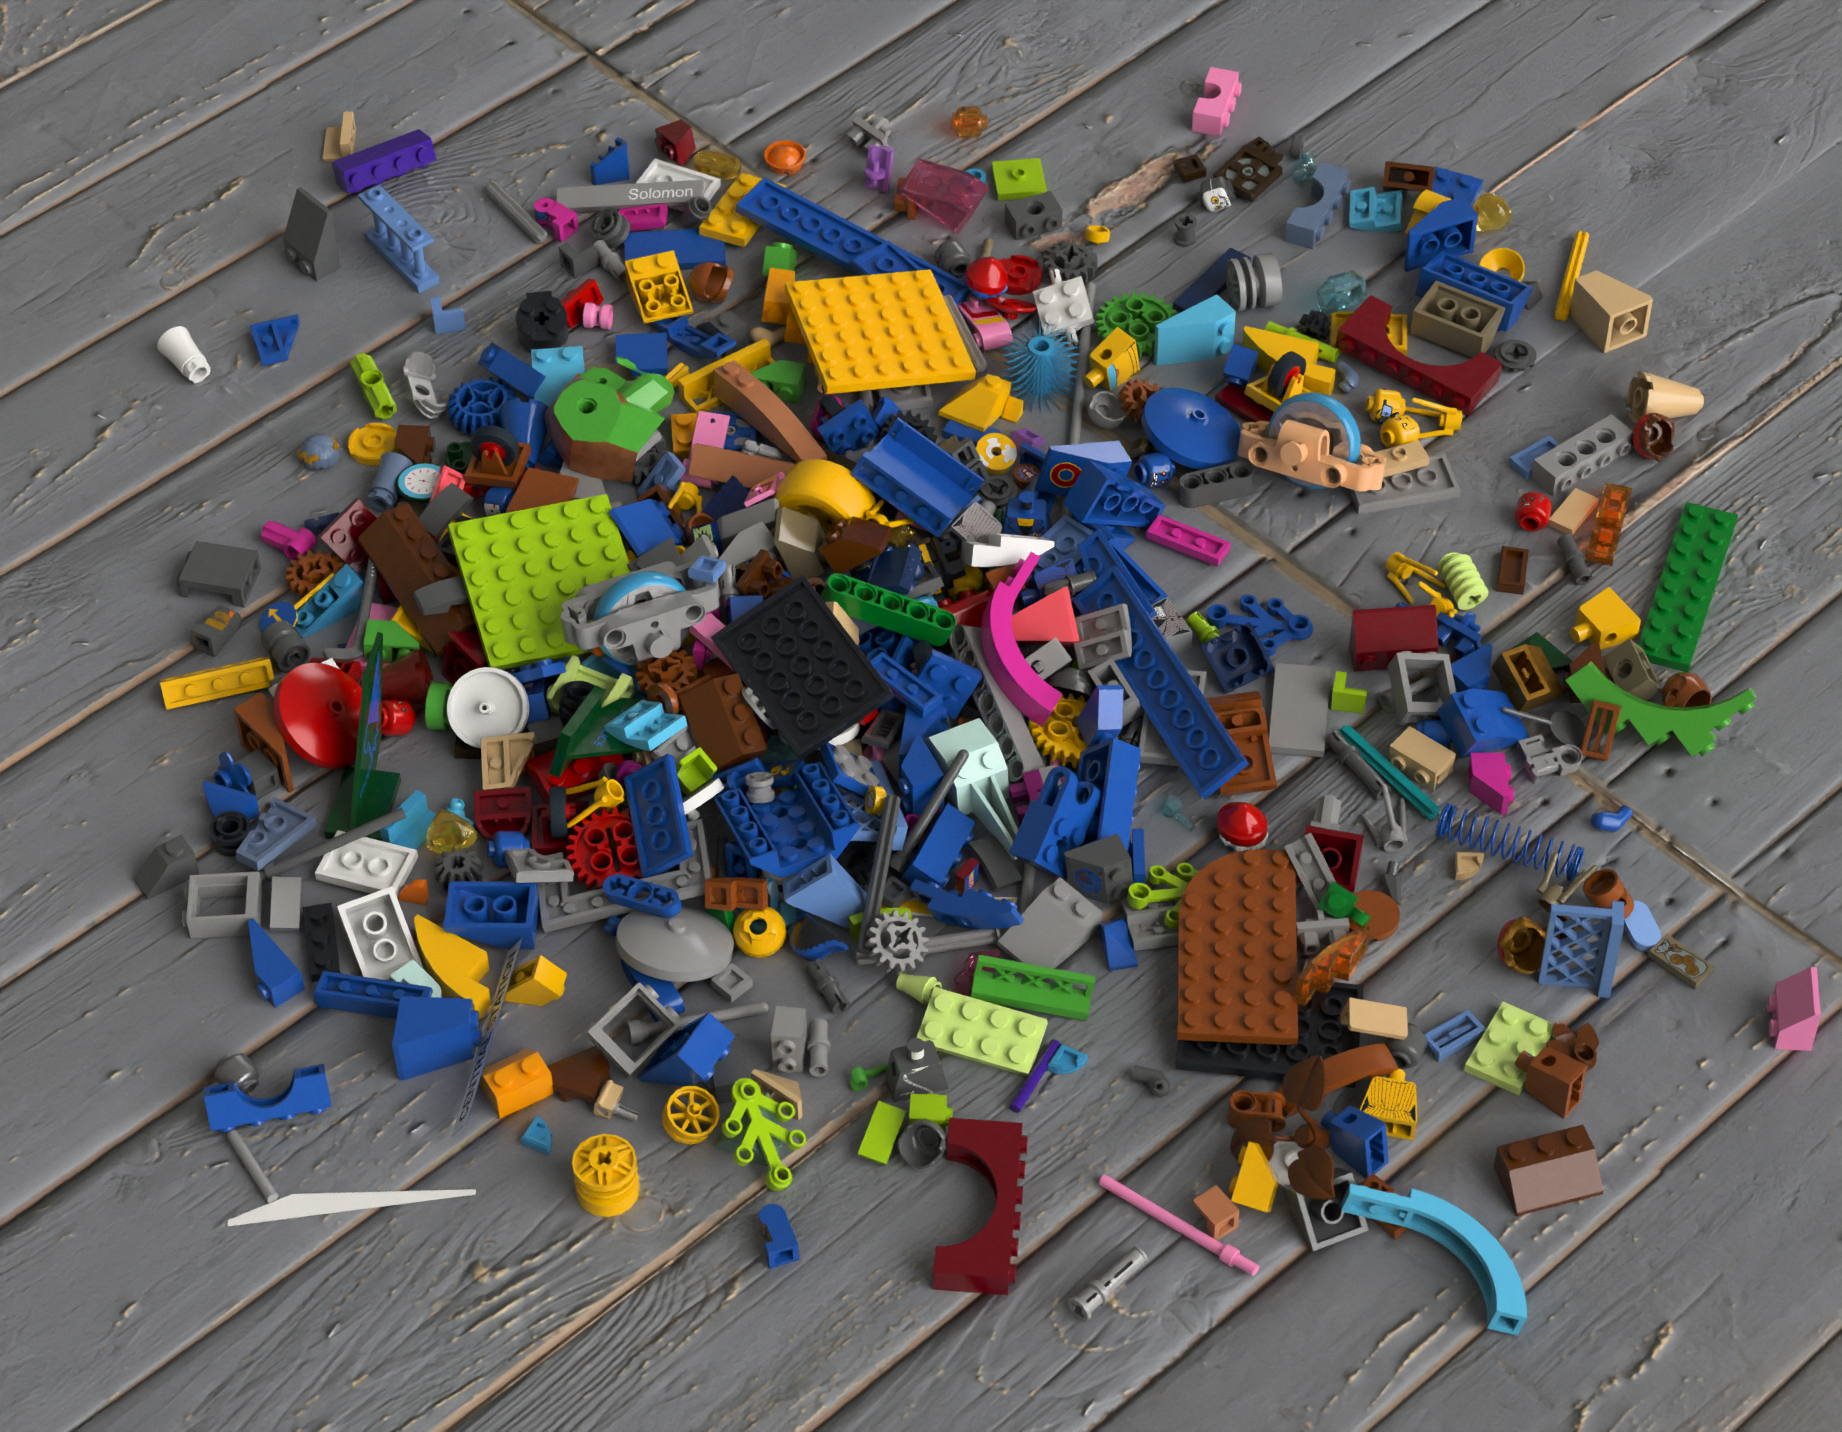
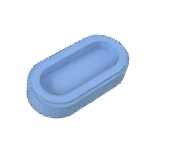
M1633 900L1634 908L1632 913L1624 919V929L1636 949L1649 952L1661 940V931L1649 908L1644 903Z

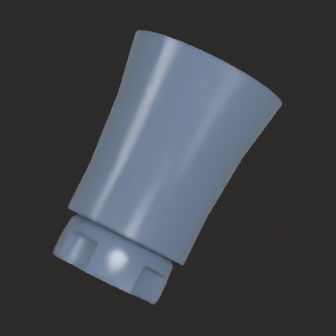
M386 452L381 455L378 470L367 498V503L374 510L383 513L391 509L397 502L400 495L397 488V478L404 469L413 465L405 456L394 452Z

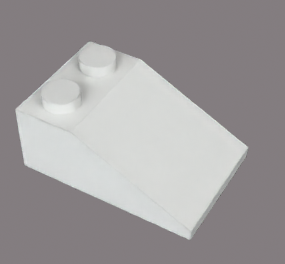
M393 886L337 906L340 921L363 977L390 980L392 973L412 959L423 968Z

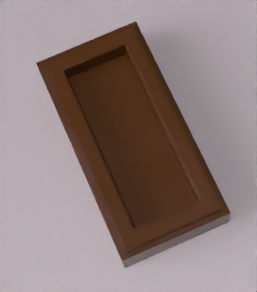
M1502 546L1497 592L1523 595L1529 549Z

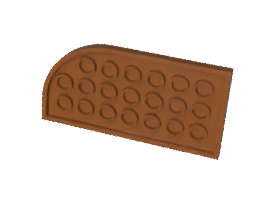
M1254 849L1228 854L1203 867L1190 880L1181 898L1178 917L1177 1040L1297 1045L1295 867L1286 850Z

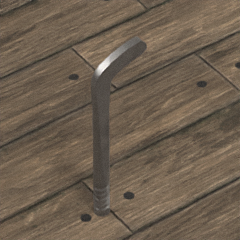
M368 559L354 644L350 648L324 649L323 656L325 660L333 658L334 661L338 662L352 661L360 658L364 652V637L367 621L370 618L378 571L370 559Z

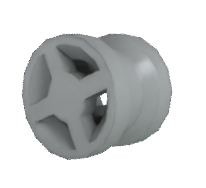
M754 772L746 775L745 783L749 789L746 793L747 801L751 803H767L774 800L775 792L771 789V785L774 782L773 774Z

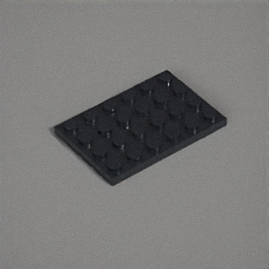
M804 574L711 636L714 644L736 674H739L745 686L749 687L753 691L752 694L758 697L759 704L764 706L766 709L765 713L800 761L895 697L892 690Z
M1311 980L1297 996V1045L1178 1040L1175 1069L1283 1080L1286 1072L1294 1064L1312 1056L1318 1055L1325 1060L1339 1053L1358 1048L1360 1032L1350 1031L1348 1025L1340 1024V1014L1349 997L1363 1000L1364 985ZM1356 1081L1344 1087L1356 1088Z

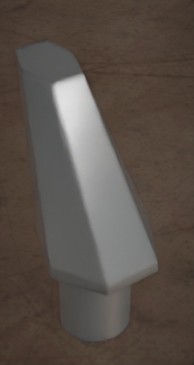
M1389 861L1386 874L1380 875L1387 895L1398 905H1401L1402 878L1397 876L1400 864Z

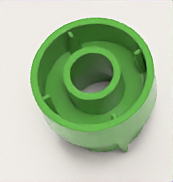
M431 683L425 708V720L428 729L448 731L449 728H452L447 715V701L453 688L452 684Z

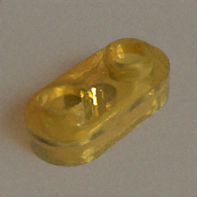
M703 150L695 154L694 168L697 172L730 180L741 174V161L732 155Z

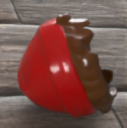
M1649 413L1642 416L1632 429V446L1643 458L1655 459L1660 462L1663 457H1667L1669 452L1674 449L1672 439L1674 437L1675 423L1667 416L1659 413Z

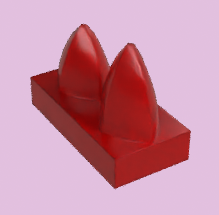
M587 279L578 288L570 290L567 293V297L561 301L567 313L568 328L572 329L583 319L586 303H595L598 306L604 301L595 279Z

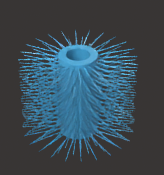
M1044 327L1042 336L1040 329L1039 334L1035 337L1027 329L1026 331L1032 339H1029L1026 334L1024 335L1021 332L1020 334L1028 341L1015 336L1013 337L1022 343L1015 344L1016 342L1006 341L1017 346L1004 348L1014 352L1002 355L1012 359L1011 361L1003 362V364H1007L1012 368L1001 370L1012 374L1002 377L1003 379L1012 380V378H1019L1011 382V386L1018 387L1010 391L1019 390V388L1023 389L1020 393L1014 395L1015 397L1027 391L1028 393L1024 396L1025 398L1031 393L1030 400L1034 395L1037 402L1039 395L1040 398L1043 396V400L1045 398L1047 403L1046 396L1044 395L1046 394L1048 397V393H1051L1059 401L1061 400L1051 391L1052 389L1055 390L1054 392L1064 396L1067 395L1058 389L1063 388L1062 390L1073 391L1063 385H1075V383L1067 379L1077 377L1068 372L1079 370L1069 366L1070 364L1078 363V361L1072 360L1069 357L1080 354L1064 352L1079 347H1062L1073 341L1063 342L1064 344L1058 343L1063 339L1062 337L1052 341L1056 336L1052 339L1049 338L1051 334L1045 337Z

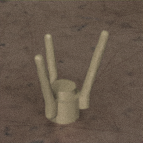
M1554 852L1542 883L1536 889L1541 894L1537 899L1538 904L1549 913L1551 904L1564 905L1566 900L1597 870V865H1592L1587 871L1583 870L1565 889L1557 883L1549 886L1548 883L1558 858V853Z

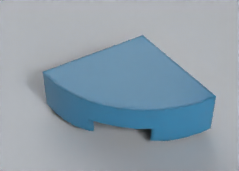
M1061 1044L1048 1063L1047 1071L1056 1074L1075 1072L1088 1062V1055Z
M535 1116L521 1137V1143L548 1155L552 1147L551 1132L546 1122L540 1117Z

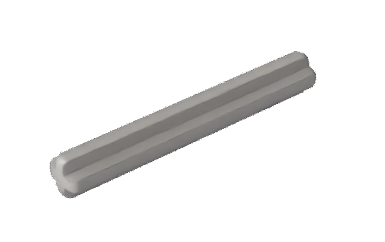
M496 182L486 185V194L536 243L541 244L543 241H547V232Z
M949 294L943 296L976 373L985 371L987 363L953 297Z

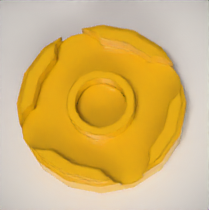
M368 423L360 430L359 427L356 428L348 437L347 445L351 458L357 463L366 466L379 465L382 454L386 452L396 453L394 443L397 433L395 429L384 423Z

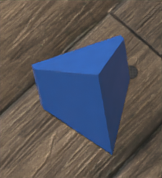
M617 137L615 139L616 146L612 147L609 145L607 154L604 157L598 156L601 161L597 164L594 162L590 164L592 184L600 185L630 180L626 141Z

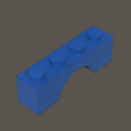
M324 1064L294 1069L292 1079L286 1089L274 1097L265 1099L248 1096L237 1087L235 1082L204 1087V1099L211 1131L228 1132L234 1130L238 1125L258 1126L264 1124L268 1119L288 1120L294 1118L298 1113L318 1114L324 1112L326 1108L332 1107Z

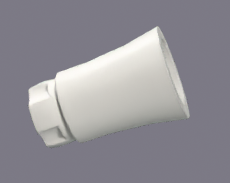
M185 327L171 328L160 337L157 344L158 351L169 359L183 376L193 383H199L210 374L211 369L206 362V358L199 351Z

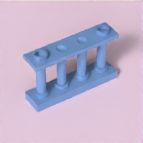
M380 185L359 194V200L373 213L375 224L374 228L364 232L365 240L418 293L439 284V275L425 262L423 247L433 243L434 238Z

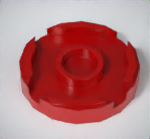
M1012 255L1010 259L1004 260L1003 258L999 260L1008 274V289L1005 293L1018 296L1025 295L1037 290L1041 285L1043 270L1038 266L1039 263L1035 259L1024 255Z

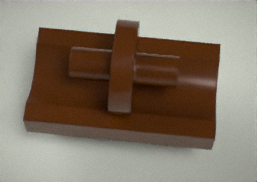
M760 549L748 566L738 565L736 575L739 579L735 586L743 596L763 595L765 600L770 593V587L767 582L770 578L779 579L784 573V569L779 561L771 558L767 550Z

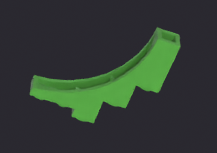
M1592 661L1566 679L1568 685L1589 713L1594 699L1622 706L1615 734L1629 725L1626 722L1629 719L1649 746L1654 742L1660 745L1672 736L1669 731L1673 730L1692 757L1697 753L1702 757L1715 748L1713 742L1716 741L1717 736L1712 729L1715 727L1719 731L1732 722L1729 717L1738 711L1742 715L1755 706L1752 701L1757 697L1750 686L1731 698L1710 705L1694 707L1664 706L1642 700L1622 690L1606 678ZM1599 707L1597 709L1595 721L1598 725L1600 723L1603 708ZM1611 710L1608 712L1604 728L1605 735L1609 732L1614 712Z

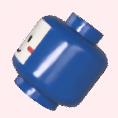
M491 487L482 500V506L487 517L506 513L516 489Z

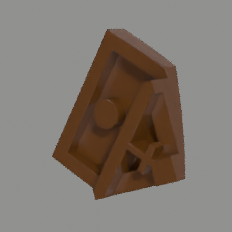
M596 1046L547 1066L551 1072L553 1089L560 1093L561 1100L565 1102L578 1097L587 1099L588 1103H595L601 1088L607 1080H611L609 1062Z

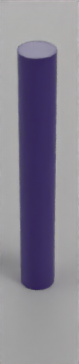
M1053 1039L1050 1041L1009 1105L1013 1112L1019 1113L1047 1070L1048 1063L1061 1045L1057 1040Z

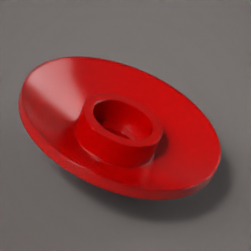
M1003 297L987 299V303L993 308L1002 311V317L1007 319H1017L1018 314H1026L1037 310L1035 304L1022 300Z

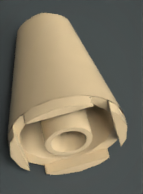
M1642 371L1637 372L1638 377L1631 379L1628 388L1627 405L1632 406L1633 413L1628 414L1633 423H1637L1642 416L1649 413H1659L1672 419L1697 414L1699 409L1703 407L1704 397L1698 388Z

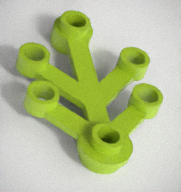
M1183 862L1178 864L1174 876L1167 872L1164 867L1154 865L1149 870L1148 880L1152 884L1160 885L1165 883L1172 888L1151 890L1144 883H1134L1129 887L1127 901L1132 908L1143 909L1149 902L1179 900L1173 909L1166 912L1164 919L1167 927L1177 929L1182 895L1189 884L1187 882L1199 871L1195 870L1189 863Z
M741 1078L732 1086L731 1097L735 1104L729 1118L722 1124V1132L728 1138L736 1137L742 1131L743 1126L740 1120L746 1110L750 1123L740 1146L733 1153V1160L739 1166L747 1165L754 1157L752 1148L756 1139H758L770 1169L765 1174V1183L772 1191H783L791 1183L792 1174L788 1167L781 1164L771 1136L786 1143L787 1147L791 1150H799L806 1143V1136L801 1130H793L791 1132L762 1116L759 1109L760 1107L774 1114L778 1121L785 1123L795 1115V1108L791 1103L782 1102L779 1104L761 1094L760 1087L754 1080ZM744 1088L750 1092L751 1096L744 1093ZM781 1108L787 1110L788 1116L782 1114ZM728 1124H733L736 1131H731ZM792 1136L797 1137L800 1143L796 1144L793 1141ZM740 1151L746 1154L747 1160L740 1157ZM777 1172L781 1173L785 1180H781L777 1176Z

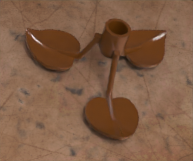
M1315 1055L1294 1064L1286 1072L1282 1087L1285 1099L1289 1103L1297 1104V1112L1308 1124L1301 1125L1295 1131L1294 1136L1271 1135L1272 1126L1268 1119L1250 1117L1235 1129L1231 1138L1230 1149L1232 1155L1238 1160L1242 1146L1247 1147L1248 1142H1255L1260 1145L1269 1162L1274 1153L1272 1141L1297 1143L1303 1150L1297 1153L1299 1159L1289 1165V1182L1292 1188L1299 1194L1308 1198L1322 1200L1335 1198L1334 1164L1331 1155L1325 1149L1329 1143L1328 1132L1324 1128L1316 1126L1317 1121L1313 1120L1304 1111V1109L1308 1111L1317 1110L1321 1106L1326 1094L1325 1065L1322 1057Z

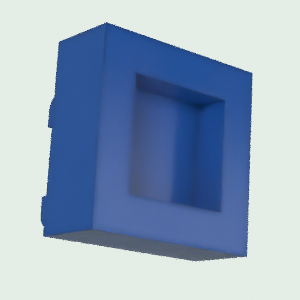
M551 439L537 461L545 467L549 463L561 468L564 460Z

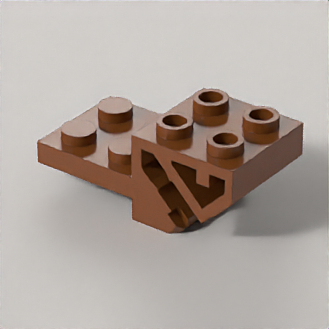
M1259 691L1205 698L1249 763V765L1219 788L1220 797L1277 789L1265 711L1262 708Z

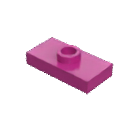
M666 203L623 208L619 209L618 212L629 220L630 231L665 227L668 207Z

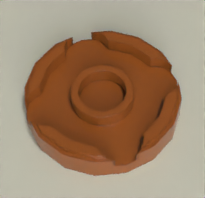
M1365 890L1356 892L1354 895L1359 897V900L1355 906L1372 917L1366 926H1361L1347 916L1350 923L1349 934L1362 929L1361 941L1368 942L1370 939L1382 941L1392 936L1399 925L1400 910L1397 903L1390 896L1380 891Z

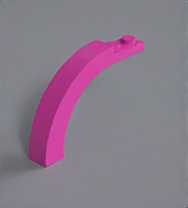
M1030 552L1026 560L1020 558L1012 571L1016 574V577L1009 576L1005 584L1000 581L992 593L982 617L981 642L987 665L999 688L1018 710L1030 720L1043 727L1063 693L1040 678L1026 662L1017 646L1012 628V610L1015 599L1040 559V556Z

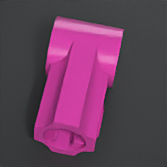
M268 521L263 526V531L260 535L262 542L282 550L289 560L298 561V554L306 556L307 550L312 551L318 544L317 538L310 530L300 528L296 531L275 521Z

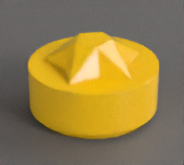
M1099 225L1088 226L1085 229V239L1093 244L1108 242L1110 230Z

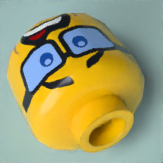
M1378 388L1372 396L1367 397L1365 410L1369 412L1370 418L1374 422L1384 423V421L1390 418L1404 415L1406 401L1398 391Z

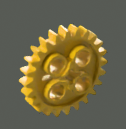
M1072 693L1069 694L1068 698H1064L1062 695L1043 727L1030 719L1028 720V730L1033 741H1036V748H1043L1042 756L1051 754L1052 762L1061 759L1062 766H1065L1067 762H1071L1073 768H1076L1079 763L1080 752L1088 749L1076 723L1077 718L1087 703L1084 702V696L1081 695L1077 700L1074 699Z

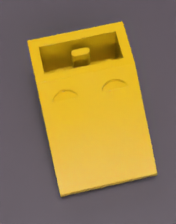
M674 250L625 261L626 283L644 324L693 313Z

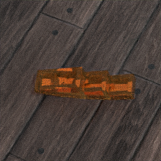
M1606 482L1587 550L1586 561L1612 566L1632 491L1631 487Z
M1364 925L1344 935L1326 947L1306 966L1296 981L1294 1003L1306 1006L1315 991L1328 993L1337 978L1349 981L1368 950L1369 926Z

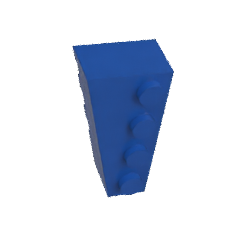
M1089 459L1063 502L1081 523L1150 527L1158 514L1161 515L1166 507L1146 486Z

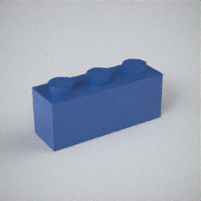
M947 803L936 815L904 871L902 878L913 884L915 879L924 883L929 880L938 884L943 889L951 877L948 874L949 869H954L963 856L959 851L962 847L965 849L974 836L971 830L976 822Z

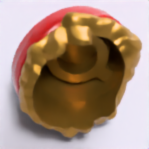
M1525 916L1508 921L1502 927L1498 936L1497 947L1501 960L1507 967L1518 973L1530 975L1540 969L1546 933L1536 922Z

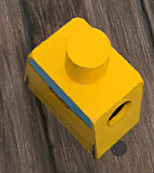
M1117 327L1090 353L1091 371L1083 376V381L1091 389L1101 384L1107 390H1113L1139 373L1140 367L1136 340Z

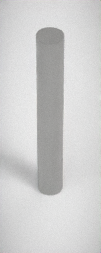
M230 1131L227 1134V1139L267 1202L271 1203L277 1200L278 1194L238 1131Z

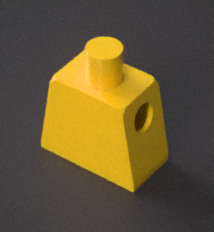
M1608 587L1579 607L1576 626L1570 628V636L1576 643L1585 639L1591 644L1599 643L1600 650L1622 644L1629 638L1631 640L1637 639L1641 619Z

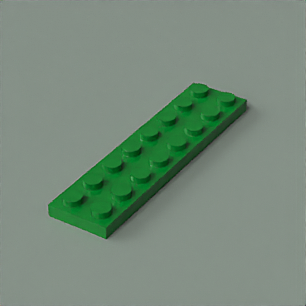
M1689 502L1685 503L1638 646L1644 649L1650 663L1689 672L1734 533L1738 514Z

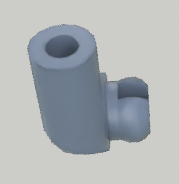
M1345 361L1340 362L1336 367V372L1344 380L1339 383V387L1347 394L1353 388H1357L1359 376Z

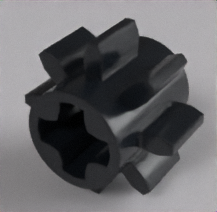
M1311 310L1309 315L1303 314L1299 321L1301 324L1299 328L1301 334L1318 341L1321 338L1326 339L1331 331L1329 329L1331 321L1321 311Z

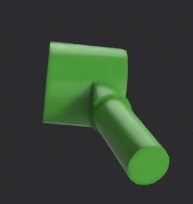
M885 1063L864 1070L862 1067H855L851 1072L852 1077L849 1080L854 1091L865 1089L869 1084L868 1078L885 1072L888 1065Z

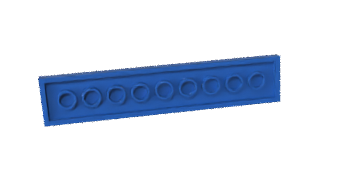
M765 177L736 204L735 212L856 276L860 275L850 267V260L886 242V240ZM896 246L922 270L931 269L942 296L951 295L957 306L971 293L970 289L963 283V280Z
M1115 565L1072 599L1082 615L1119 604L1127 605L1131 626L1132 653L1131 657L1114 662L1201 797L1206 799L1249 765L1121 571Z

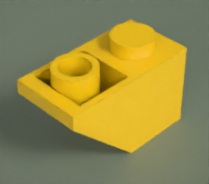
M1248 1142L1247 1147L1242 1146L1238 1157V1164H1241L1239 1175L1233 1176L1229 1187V1193L1233 1194L1231 1201L1264 1212H1271L1279 1181L1260 1145L1255 1142Z

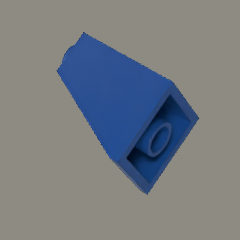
M400 996L392 1042L399 1080L414 1078L474 1058L476 1046H481L482 1030L477 1029L479 1012L474 1011L472 999Z

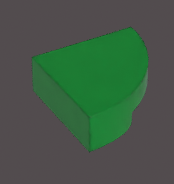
M706 909L708 914L722 922L733 934L735 924L733 911Z

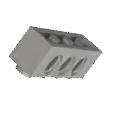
M1611 414L1534 459L1531 479L1552 496L1562 490L1565 491L1579 480L1589 477L1594 471L1601 467H1606L1616 458L1626 455L1632 447L1633 431Z

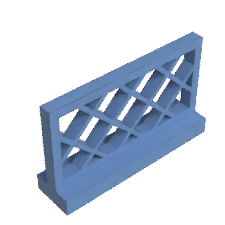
M870 760L875 776L879 779V785L885 789L886 796H895L881 761ZM824 767L825 770L827 771V773H828L829 776H830V773H829V771H828V768H827V767ZM834 783L846 803L850 800L860 804L858 807L847 803L854 816L866 822L865 824L859 822L860 828L850 841L877 842L879 831H875L871 827L874 826L880 829L882 813L875 816L863 811L865 810V798ZM900 807L892 850L903 849L908 830Z
M1612 901L1611 909L1551 904L1538 984L1598 989V997L1610 998L1624 929V902ZM1556 916H1570L1571 919L1562 922ZM1592 918L1604 919L1603 921L1594 925L1588 921ZM1579 924L1585 928L1579 932L1571 929ZM1562 932L1568 936L1562 940L1555 937ZM1594 935L1598 940L1589 943L1585 938ZM1577 943L1581 948L1573 951L1568 946ZM1559 950L1565 954L1559 958L1551 955ZM1590 953L1595 958L1586 961L1582 956ZM1574 961L1578 965L1570 969L1565 964ZM1554 969H1558L1561 972L1558 975L1546 974ZM1587 971L1593 978L1580 977L1578 974Z

